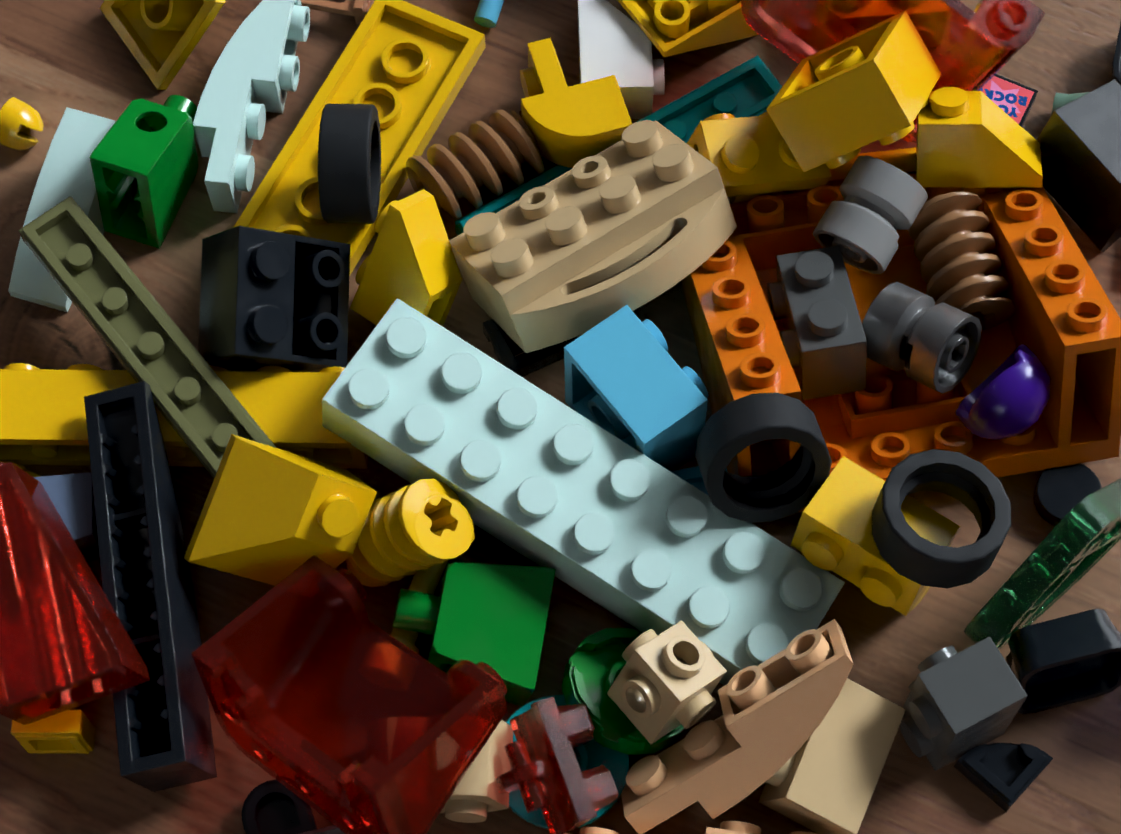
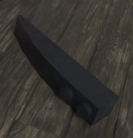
M142 381L85 396L84 402L120 774L122 777L156 792L216 778L217 772L203 649L189 562L184 558L187 550L182 522L151 388L147 382Z

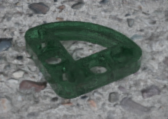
M1121 478L1088 495L1070 510L978 612L964 630V633L975 644L990 636L998 650L1008 644L1012 633L1035 622L1121 540Z

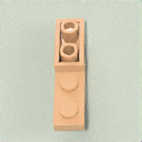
M833 619L817 630L811 629L800 633L788 644L786 649L758 666H748L737 672L727 685L718 690L723 711L722 716L714 721L708 720L696 725L681 741L658 755H650L640 759L630 768L626 775V784L621 795L624 817L638 834H644L697 801L710 817L715 819L770 779L803 746L821 724L839 696L854 665L842 628L837 621Z

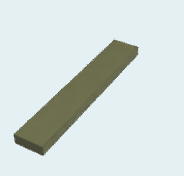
M71 196L18 230L25 244L137 383L145 381L150 385L157 409L213 479L216 476L231 434L277 448Z

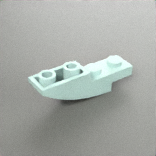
M262 0L242 22L226 44L202 92L193 121V129L201 156L209 157L204 182L213 211L237 214L242 191L250 192L253 185L255 162L254 157L250 155L253 139L261 140L263 137L266 112L283 114L287 91L295 92L297 89L300 74V60L298 56H295L298 41H307L310 29V9L308 6H302L301 0Z

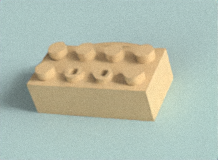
M642 120L629 125L623 131L622 140L595 156L581 159L571 170L549 183L528 190L518 201L496 214L485 212L473 216L465 223L463 227L464 232L449 240L472 299L525 353H529L583 335L625 305H628L634 311L655 299L707 261L724 244L737 225L718 167L658 121Z

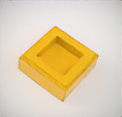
M13 710L11 734L28 753L89 754V751H93L95 727L82 710Z

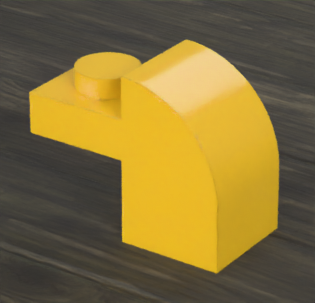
M551 37L527 43L528 68L520 70V79L525 98L521 99L522 119L528 125L537 141L541 156L557 165L573 168L581 159L595 156L622 140L623 131L632 124L615 75L568 87Z

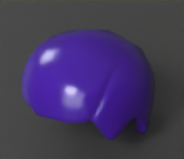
M1021 344L985 381L960 402L955 414L971 433L981 438L1000 440L1022 434L1038 421L1050 399L1051 377L1039 358L1026 345Z

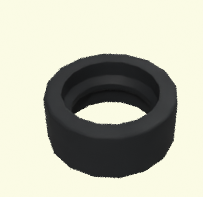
M326 104L322 111L318 142V190L323 220L327 223L373 224L378 214L381 184V137L377 108L373 104Z
M780 393L750 394L726 404L708 419L699 433L695 455L712 504L728 517L749 523L776 521L799 512L809 504L827 477H829L832 463L814 412L799 399ZM769 439H787L801 444L790 461L778 470L767 474L743 477L725 471L733 457L752 444Z
M937 449L911 454L891 469L872 510V536L882 558L898 574L922 586L946 589L972 583L985 573L992 565L1011 527V502L1001 481L982 463L960 452ZM921 491L944 493L961 501L974 514L980 527V534L976 542L956 548L940 546L920 537L907 524L901 511V505L905 497Z

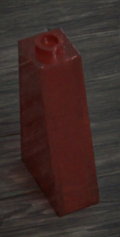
M0 462V714L18 723L27 725L149 681L150 678L146 664L41 482L12 462Z

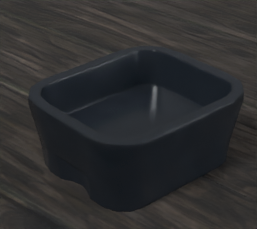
M1092 609L1018 629L1009 638L1008 645L1011 652L1007 655L1005 661L1028 695L1018 713H1037L1110 693L1121 686V634L1103 609Z

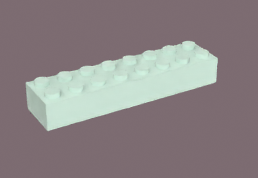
M398 298L322 399V426L348 441L352 446L411 484L420 479L432 478L447 484L458 495L461 504L467 508L473 524L538 566L556 569L555 577L637 630L645 632L653 629L659 635L682 620L694 635L710 648L714 657L727 670L719 682L724 686L743 668L753 665L758 666L786 649L788 644L800 633L811 629L816 630L845 584L844 581L830 572L814 566L803 555L756 525L728 517L712 504L710 497Z

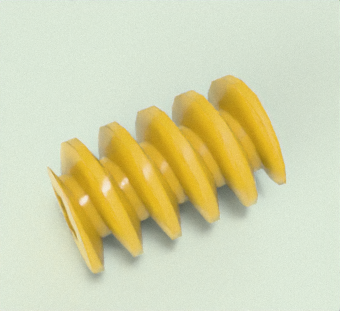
M434 478L420 479L409 486H404L396 492H391L373 501L355 550L346 559L347 568L359 584L368 587L386 586L391 582L401 580L405 576L414 575L418 571L429 569L433 565L442 564L448 559H454L467 551L475 538L473 521L467 508L461 504L458 495L447 484Z

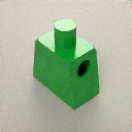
M171 95L167 98L164 105L142 98L132 100L89 158L104 231L160 249L195 179L199 166L193 129L197 106L188 98L180 95Z
M457 562L448 564L441 579L437 596L400 588L392 627L430 635L424 662V668L429 672L508 703L524 706L536 686L556 569L538 566Z

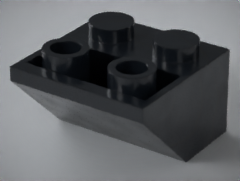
M237 226L203 238L198 343L200 355L209 365L257 370L264 366H280L289 370H321L333 366L346 368L350 244L244 226Z

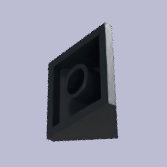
M1115 79L1055 110L1037 138L1041 150L1042 186L1101 252L1107 250L1121 237V85Z

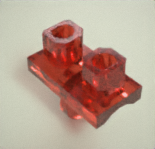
M553 696L534 702L530 710L510 720L517 741L504 746L512 770L495 779L498 792L503 794L519 789L528 813L539 809L542 810L550 834H564L573 831L597 817L596 812L618 799L619 793L611 771L604 765L581 772L573 748L585 745L594 739V725L586 705L557 706Z

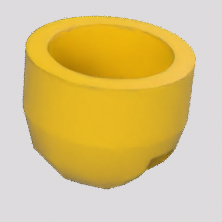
M15 97L10 98L0 110V144L15 150H27L37 144L38 140L29 135L32 129L43 131L44 124L40 114L31 105Z

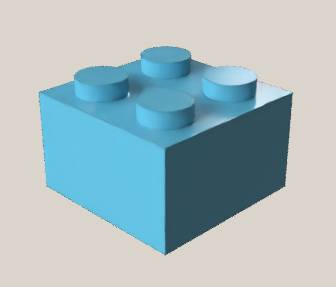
M625 305L564 347L565 402L571 409L667 470L675 471L696 455L698 435L703 429L706 420L708 391L701 378L692 368L685 366L681 369L667 352V342L658 327L649 319L641 322L630 307Z

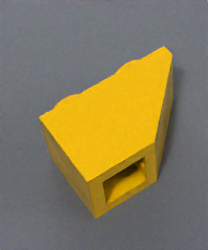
M423 189L399 201L394 200L383 209L375 225L378 237L373 250L357 271L355 281L359 286L350 308L376 326L398 298L443 327L462 282V277L434 195Z

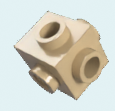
M681 620L659 635L653 629H649L638 636L622 653V657L627 663L607 694L648 742L653 744L679 725L688 729L700 721L716 704V700L711 696V693L727 670L714 657L710 648L700 641Z

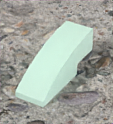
M66 107L38 176L23 227L71 196L103 235L104 227L89 157L115 124V120ZM20 237L8 289L10 295L68 313L72 301L25 244L22 237Z

